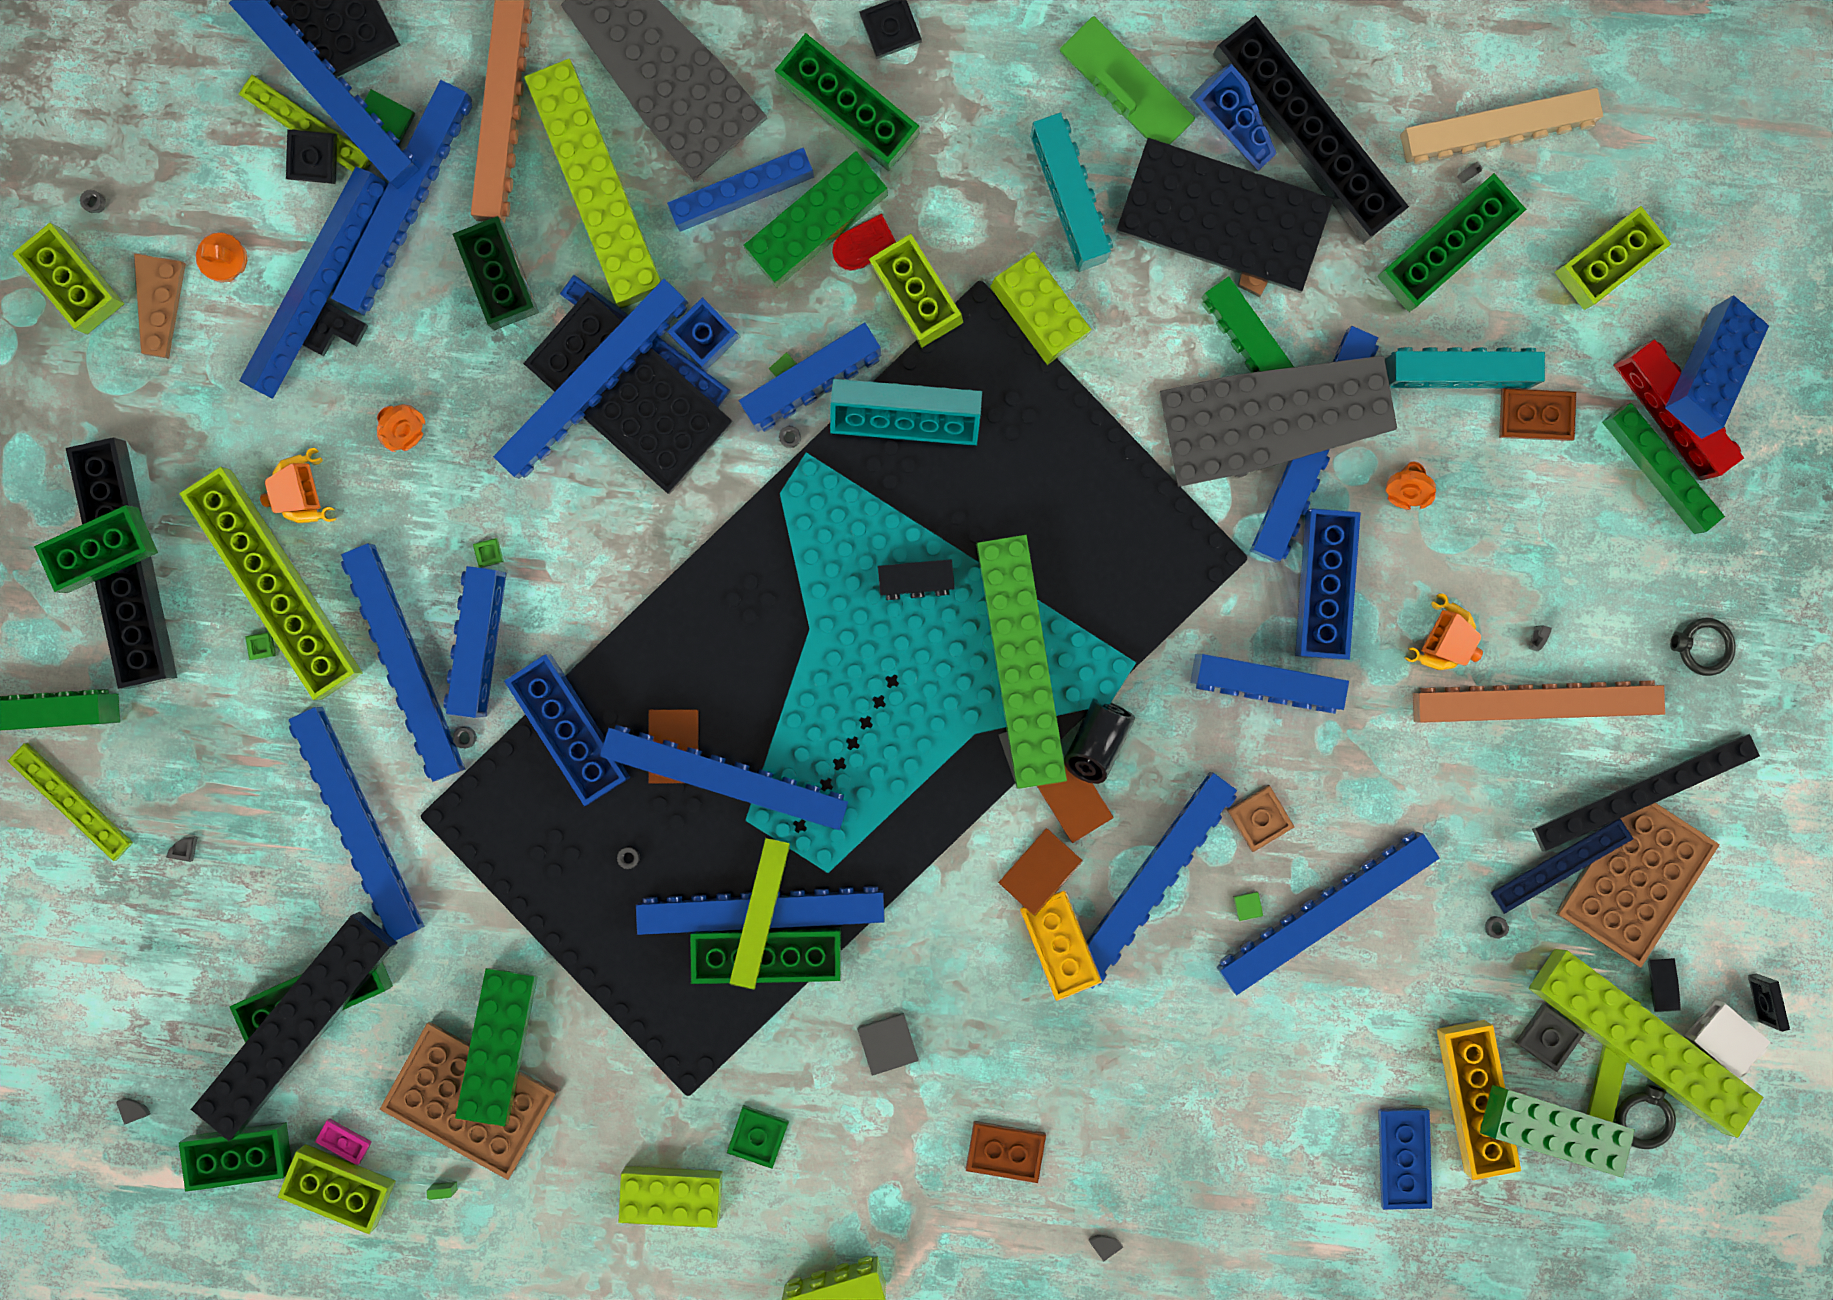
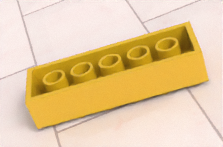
M1479 1020L1438 1028L1437 1035L1464 1173L1472 1180L1520 1172L1521 1166L1516 1145L1480 1134L1492 1085L1505 1088L1493 1025L1486 1020Z

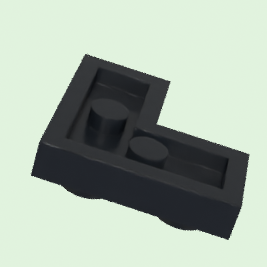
M325 302L303 346L324 357L335 336H338L357 347L368 325Z

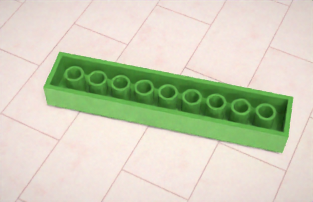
M1027 535L979 542L976 544L1016 788L1021 789L1067 781Z

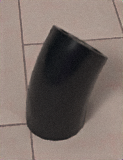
M1093 698L1064 758V765L1078 779L1088 783L1099 784L1107 779L1134 723L1135 716L1112 702L1102 706L1097 702L1098 700Z

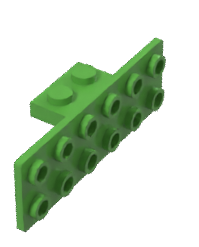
M1092 16L1060 48V53L1094 86L1097 93L1105 97L1112 104L1113 109L1118 114L1123 115L1146 139L1151 138L1170 145L1194 122L1195 117L1095 16Z

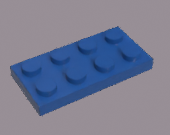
M1427 1108L1378 1109L1381 1208L1383 1210L1432 1209L1430 1110Z

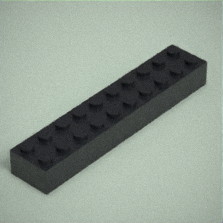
M1257 15L1217 45L1213 53L1214 57L1223 68L1232 64L1248 82L1251 89L1250 92L1261 116L1324 195L1334 198L1332 205L1363 244L1409 207Z
M113 437L66 448L82 525L125 505L139 508L142 515L125 440ZM151 556L94 581L118 689H131L178 678Z
M359 911L351 915L190 1110L228 1141L238 1136L398 942L362 912Z

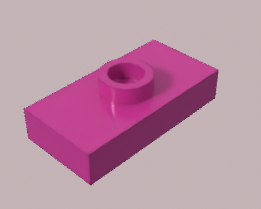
M329 1118L325 1122L315 1143L358 1166L372 1141Z

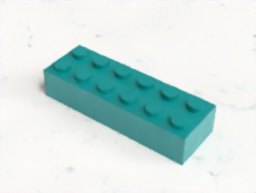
M1060 112L1034 121L1030 138L1078 271L1081 272L1106 263L1113 244L1109 234L1105 235L1102 226L1105 225L1101 211H1096L1094 205L1096 202L1095 193L1092 188L1087 186L1086 179H1088L1086 168L1084 165L1080 166L1077 157L1080 156L1077 143L1072 142L1069 133H1071L1069 121L1067 118L1063 119Z
M1412 347L1398 348V351L1392 352L1390 356L1384 359L1390 388L1529 389L1545 382V352H1536V348L1532 347L1522 348L1521 352H1512V348L1509 347L1497 348L1496 351H1487L1485 347L1472 348V351H1462L1460 347L1447 348V351H1438L1436 347L1423 348L1422 351H1413Z
M833 379L830 405V433L977 446L982 391Z

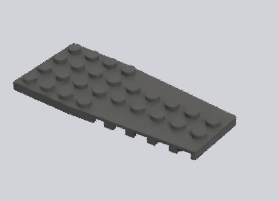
M565 0L561 4L563 10L612 76L620 90L625 94L643 122L693 181L767 119L764 112L724 65L659 0Z
M1383 356L1232 375L1160 391L1178 487L1254 472L1397 429Z

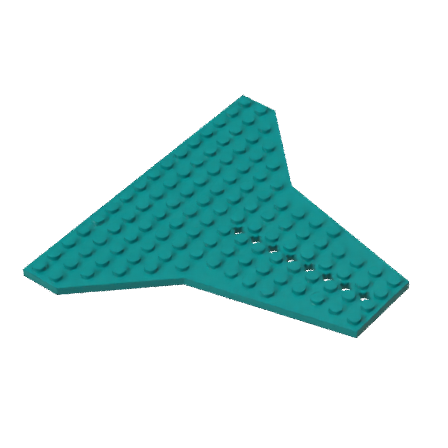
M805 453L780 492V497L810 629L762 770L773 773L772 778L782 781L783 777L796 780V786L806 788V784L822 788L820 780L830 778L833 789H826V791L820 789V793L829 796L830 791L844 795L843 800L848 801V805L840 830L805 820L804 826L807 827L806 831L801 830L797 832L795 831L796 826L793 823L795 820L800 822L801 818L752 803L745 821L777 841L790 843L789 849L829 873L974 734L1004 728L1006 723L979 562L810 454ZM952 559L955 589L950 590V595L935 596V592H927L923 598H910V594L900 595L901 599L888 601H886L885 596H880L878 566ZM1037 600L1056 716L1088 709L1093 698L1098 700L1097 702L1102 706L1110 704L1136 662ZM894 674L897 675L899 685L897 687H887L886 677H892ZM884 696L885 707L880 706L876 709L874 707L875 702L872 701L873 697ZM870 716V722L873 726L862 729V723L859 719ZM855 736L858 738L857 743L860 746L858 749L852 748L850 750L847 748L849 744L846 740L847 738L853 739ZM843 757L846 768L834 769L835 764L833 760H839Z

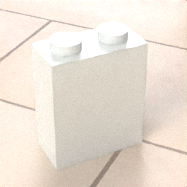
M1716 999L1684 1035L1692 1044L1739 1079L1750 1071L1752 1063L1764 1055L1767 1050L1766 1047L1770 1044L1769 1040L1732 1008Z

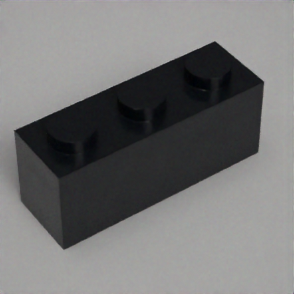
M952 559L878 566L880 596H885L886 601L901 599L900 595L910 594V598H923L927 592H935V596L950 595V590L955 589Z

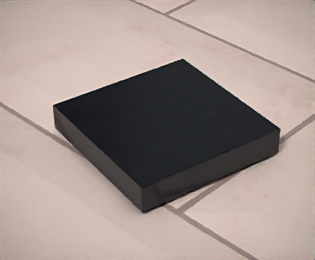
M889 0L859 11L876 59L922 43L907 0Z
M287 129L286 179L336 184L338 134Z
M1757 973L1748 975L1758 1021L1781 1032L1790 1030L1779 981Z

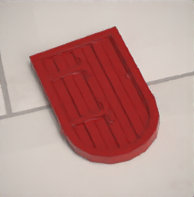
M880 214L841 234L833 244L832 253L839 267L855 271L869 265L871 257L896 243L883 215Z

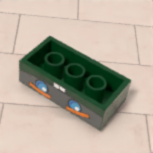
M499 216L452 234L489 327L495 331L539 313L505 223Z

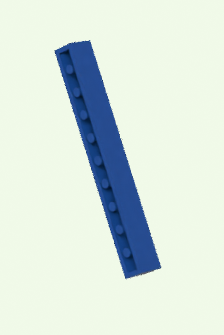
M231 0L229 4L394 187L399 189L419 170L413 163L417 159L407 148L403 151L397 145L400 143V140L390 130L386 133L381 126L384 125L382 120L374 112L370 115L365 110L368 105L358 94L354 97L349 92L352 87L342 76L339 79L336 78L333 74L336 69L326 59L321 61L317 55L320 53L310 41L305 43L301 39L304 34L294 23L289 25L285 21L288 16L278 5L273 8L269 3L271 0Z
M440 79L406 147L417 159L413 163L419 170L399 189L390 182L388 183L331 297L334 301L362 315H365L373 307L374 296L377 290H380L384 285L385 274L388 268L394 265L396 260L395 254L399 246L405 243L407 238L406 232L410 224L412 225L416 221L418 216L417 210L421 202L423 203L427 199L429 194L428 188L431 182L435 181L438 177L439 166L442 160L448 157L451 149L450 144L453 138L459 135L464 116H467L471 111L472 98L467 92Z
M355 167L239 380L240 382L272 399L274 398L363 235L388 185L387 182L367 170Z
M663 279L493 457L513 477L518 479L521 477L526 478L534 470L533 465L539 459L543 460L551 452L550 447L556 441L559 443L567 436L568 432L566 430L572 424L576 425L584 418L585 410L589 406L594 407L602 399L601 394L607 388L610 390L619 381L618 376L623 371H629L635 365L636 361L634 359L640 353L645 354L652 347V341L655 337L665 334L670 328L669 323L675 317L678 319L687 310L686 305L688 304L687 300Z
M1354 326L1349 327L1332 362L1375 357L1379 348L1376 345L1379 337ZM1330 449L1288 462L1249 550L1250 552L1275 563L1280 562L1281 559H1286L1291 548L1288 543L1291 536L1295 537L1299 531L1301 524L1298 523L1301 514L1305 515L1309 508L1310 501L1307 500L1310 493H1314L1320 483V479L1317 477L1320 470L1324 471L1328 465L1330 457L1327 454Z
M367 543L341 554L343 559L341 566L345 574L351 578V591L356 598H359L361 603L359 607L363 619L369 623L371 629L368 632L371 640L378 645L380 650L377 653L382 665H386L389 673L387 674V680L390 686L395 688L398 695L396 697L397 705L401 711L404 710L407 717L405 724L408 731L413 733L415 737L414 747L417 754L423 757L425 762L423 769L429 779L431 778L432 782L466 770L458 749L453 742L454 739L376 546Z
M323 706L314 707L288 719L291 724L289 726L290 733L298 740L301 746L299 748L300 754L310 765L311 778L315 783H318L322 791L320 792V797L323 803L330 808L332 813L330 815L331 821L335 827L339 828L342 834L341 842L344 848L350 851L352 866L356 872L359 871L363 879L361 881L363 890L370 895L373 901L372 909L377 916H380L383 922L382 930L396 941L425 927Z
M616 725L615 729L608 728L599 757L836 830L841 828L848 801L843 800L844 795L830 791L828 796L820 793L821 788L806 784V788L796 786V780L783 777L782 781L772 778L773 773L759 769L757 774L748 771L750 766L738 762L731 766L725 764V758L711 755L710 759L701 756L702 751L690 747L687 748V751L677 749V743L667 740L660 744L653 741L654 736L640 732L639 737L629 734L630 729Z
M1208 773L1087 939L1086 943L1102 982L1107 976L1105 971L1110 965L1114 966L1120 959L1122 954L1119 952L1124 945L1129 946L1136 936L1134 932L1138 926L1142 927L1150 917L1148 912L1153 906L1157 907L1165 896L1163 894L1167 886L1172 887L1179 877L1177 873L1182 866L1186 867L1193 858L1191 853L1196 846L1200 848L1208 837L1206 835L1207 831L1211 826L1214 828L1222 819L1220 814L1225 807L1229 808L1234 803L1237 797L1234 794L1237 792V789L1215 773Z
M1414 831L1406 834L1401 838L1403 842L1395 847L1391 845L1381 852L1382 856L1376 860L1370 859L1361 865L1362 869L1357 873L1351 872L1341 879L1342 883L1336 887L1330 886L1320 893L1321 897L1317 900L1305 902L1300 907L1301 910L1294 915L1290 913L1280 920L1281 924L1274 929L1272 927L1265 929L1260 933L1261 937L1259 939L1243 944L1240 947V952L1234 956L1229 954L1219 961L1220 965L1216 968L1232 992L1237 996L1440 859L1426 836L1420 832L1414 833Z
M878 886L863 887V891H854L852 887L839 888V892L829 893V889H815L812 894H805L804 890H791L790 895H780L779 891L770 928L884 923L883 890H878ZM752 892L741 893V897H731L729 893L716 894V898L706 899V895H693L691 900H682V896H669L667 901H657V897L642 898V902L636 905L637 935L743 930Z

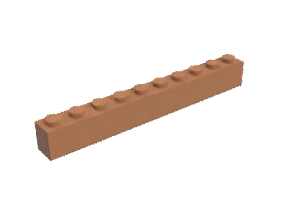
M495 0L471 206V216L476 221H486L499 216L505 223L506 217L510 215L508 193H511L513 190V179L510 178L511 168H515L516 155L513 153L514 144L518 143L519 134L516 129V122L521 118V106L518 104L519 96H523L524 83L521 81L522 72L526 71L527 66L524 51L529 46L527 24H531L532 10L529 9L530 0Z
M1655 680L1639 681V686H1631V681L1615 682V686L1606 687V682H1591V687H1582V683H1566V688H1558L1557 684H1542V689H1533V684L1518 685V690H1509V685L1493 686V690L1484 691V686H1469V691H1460V687H1445V692H1436V688H1420L1421 693H1413L1414 722L1418 723L1665 715L1664 685H1655Z

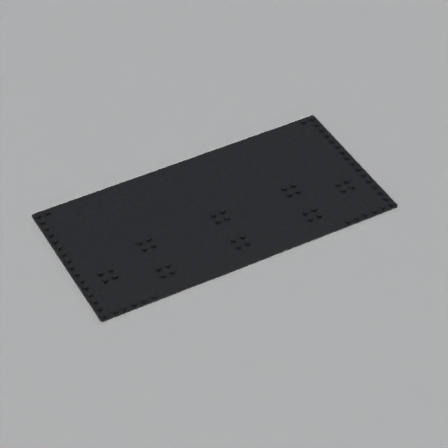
M977 281L955 302V305L962 314V324L921 348L916 340L873 381L877 383H897L901 385L982 391L977 446L830 433L829 423L565 677L605 738L608 728L615 729L616 725L630 729L629 734L639 737L640 732L649 735V710H699V751H702L701 756L710 759L711 755L725 758V764L734 766L735 762L750 766L748 771L758 774L759 769H763L810 629L780 497V492L805 453L810 454L978 562L977 543L1027 535L1037 600L1135 661L1136 664L1131 672L1247 561V555L1181 487H1178L1177 482L1058 359H1055L1048 365L995 293L983 281ZM894 674L892 677H886L887 687L891 688L892 686L897 687L899 685L897 675ZM884 696L873 697L872 701L875 702L874 707L876 709L880 706L885 707ZM1088 709L1056 716L1060 740L1085 717ZM524 715L421 814V819L686 1096H691L808 982L756 983L755 990L731 985L730 983L691 984L690 934L692 932L637 935L636 905L642 902V898L657 897V901H667L669 896H682V900H691L693 895H706V899L716 898V894L729 893L731 897H741V893L752 892L765 839H775L745 821L751 803L687 783H649L648 771L625 764L622 765L630 778L591 804L584 806L529 719ZM870 716L859 719L862 723V729L873 726L870 722ZM1006 727L974 734L829 873L789 849L779 889L780 895H790L791 890H804L805 894H812L815 889H829V893L839 892V888L852 887L854 891H863V887L878 886V890H883L885 909L1015 784L998 734L1007 732ZM855 736L853 739L847 738L846 742L849 744L847 748L850 750L852 748L858 749L860 746L857 743L858 738ZM843 757L839 760H833L835 764L834 769L846 768ZM827 778V780L821 779V789L823 791H826V789L832 790V780L830 778ZM801 819L800 822H797L795 820L793 823L796 826L795 831H806L807 827L804 826L806 821ZM631 846L639 851L640 861L634 868L624 869L617 862L619 851ZM627 852L624 854L623 859L626 863H632L634 855ZM870 923L783 928L841 927L842 951Z

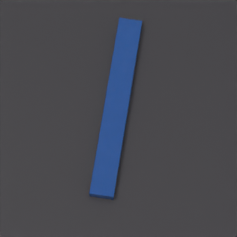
M576 275L572 276L560 292L561 296L575 305L589 291L621 321L628 316L626 312ZM656 336L652 341L653 345L651 348L714 405L719 407L731 390Z

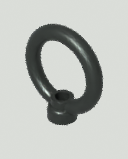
M1701 618L1693 621L1684 629L1683 633L1675 632L1670 641L1671 650L1680 652L1684 664L1692 672L1702 676H1714L1725 671L1732 663L1736 652V643L1731 630L1724 623L1713 618ZM1701 628H1713L1724 639L1725 653L1721 661L1716 665L1702 666L1693 659L1690 653L1693 647L1692 636Z
M1646 1084L1644 1092H1637L1628 1096L1618 1107L1616 1124L1627 1127L1626 1116L1628 1111L1639 1102L1646 1101L1659 1106L1665 1114V1126L1658 1136L1651 1139H1639L1634 1136L1631 1146L1639 1149H1654L1662 1146L1671 1138L1676 1126V1116L1673 1107L1664 1098L1665 1090Z

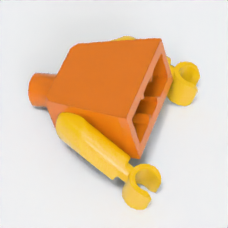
M310 448L304 456L299 454L281 460L273 470L272 476L265 480L267 492L260 496L262 505L266 508L271 507L274 513H282L285 519L296 523L318 522V519L334 522L337 518L327 519L326 512L328 510H335L334 508L326 507L322 512H317V509H321L310 465L306 463L310 462L313 465H319L323 461L321 457L314 460L311 459L312 454L319 451L315 448Z
M1438 594L1437 597L1443 600V605H1439L1434 601L1431 602V605L1436 610L1443 608L1446 610H1442L1421 650L1424 652V655L1420 654L1416 648H1408V650L1415 651L1416 657L1412 660L1404 657L1405 660L1408 662L1420 661L1422 665L1437 670L1454 669L1458 664L1466 666L1470 660L1473 662L1479 661L1483 655V651L1477 647L1481 640V634L1476 631V624L1471 613L1455 603L1450 604L1445 594Z

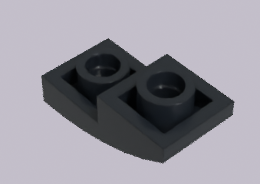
M1675 958L1649 960L1648 967L1652 984L1650 991L1654 1012L1680 1011V992Z

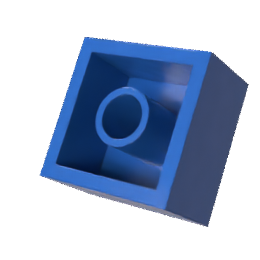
M703 297L667 331L704 371L740 338L738 333Z

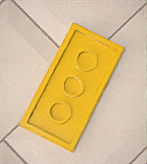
M1065 890L1054 894L1036 916L1025 907L1020 908L1056 1001L1103 983Z

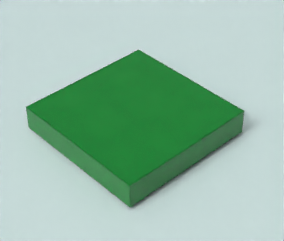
M370 89L364 100L368 105L365 110L370 115L374 112L384 123L381 126L386 133L390 130L401 143L416 115L415 112Z
M743 1105L727 1153L773 1169L789 1121Z

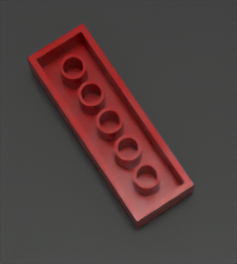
M1655 339L1636 347L1613 364L1700 481L1721 476L1744 459L1740 446L1736 442L1731 441L1726 434L1725 427L1701 439L1665 408L1682 371L1675 362L1670 360L1666 354L1665 347Z

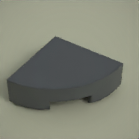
M1476 162L1457 177L1461 183H1465L1482 172L1483 168L1479 162Z
M1544 625L1536 626L1529 649L1537 652L1540 651L1546 644L1552 628Z
M187 837L179 840L168 850L166 858L192 862L198 837Z
M130 1098L116 1101L124 1125L151 1114L144 1104L142 1105Z
M1097 1235L1089 1239L1090 1244L1103 1262L1123 1248L1121 1242L1116 1238Z

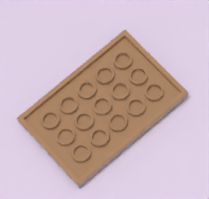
M1657 803L1620 818L1634 839L1586 866L1556 912L1557 915L1640 968L1720 845Z
M428 1022L379 1110L509 1180L557 1091L519 1071L508 1125L504 1127L455 1119L470 1044Z

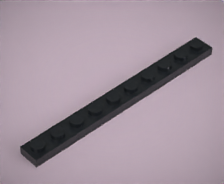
M1743 735L1532 828V831L1541 851H1548L1760 757L1751 735Z

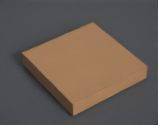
M1270 785L1227 809L1252 852L1295 828Z

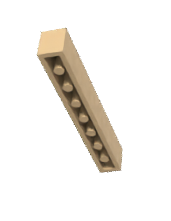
M1598 88L1408 127L1400 134L1406 163L1414 162L1417 165L1428 162L1429 158L1437 156L1439 160L1452 157L1453 153L1462 151V154L1465 155L1477 151V148L1486 147V150L1501 146V143L1509 142L1510 145L1523 142L1524 138L1533 137L1534 140L1547 137L1548 133L1557 132V135L1572 131V128L1580 127L1581 130L1589 129L1596 126V122L1604 116Z

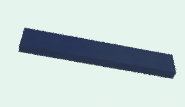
M1621 819L1615 820L1490 892L1503 914L1634 838Z

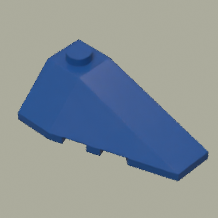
M1229 64L1208 78L1189 98L1259 171L1277 153L1267 128L1261 119L1248 82L1232 64Z

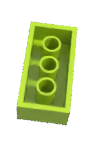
M1640 206L1608 229L1554 273L1583 310H1586L1664 251L1671 243L1643 207Z
M48 223L12 253L69 324L79 332L89 334L125 304L62 228L52 223Z
M911 233L869 259L872 269L921 348L963 323L962 314Z
M1034 251L996 276L990 286L1047 365L1084 340L1092 330Z
M305 1144L296 1151L277 1198L370 1234L379 1224L396 1180Z
M625 1166L621 1172L618 1223L717 1228L720 1221L723 1171Z
M865 1256L860 1258L858 1263L851 1265L842 1263L834 1267V1270L828 1272L819 1270L812 1273L811 1277L805 1279L796 1277L789 1280L784 1286L782 1300H886V1281L878 1256L874 1258L872 1256Z

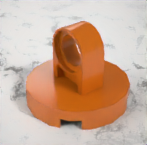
M223 232L213 233L205 237L198 245L196 252V263L200 271L209 279L220 283L235 280L234 278L239 273L244 272L248 261L247 251L241 242L232 235Z
M411 405L387 406L377 415L379 422L377 437L380 443L392 452L400 449L403 451L411 449L420 441L424 434L421 430L423 424L425 425V419Z
M1413 461L1407 464L1401 472L1390 476L1386 484L1388 500L1397 507L1411 510V506H1420V509L1431 505L1435 500L1436 484L1431 477L1426 475L1425 468L1420 463Z

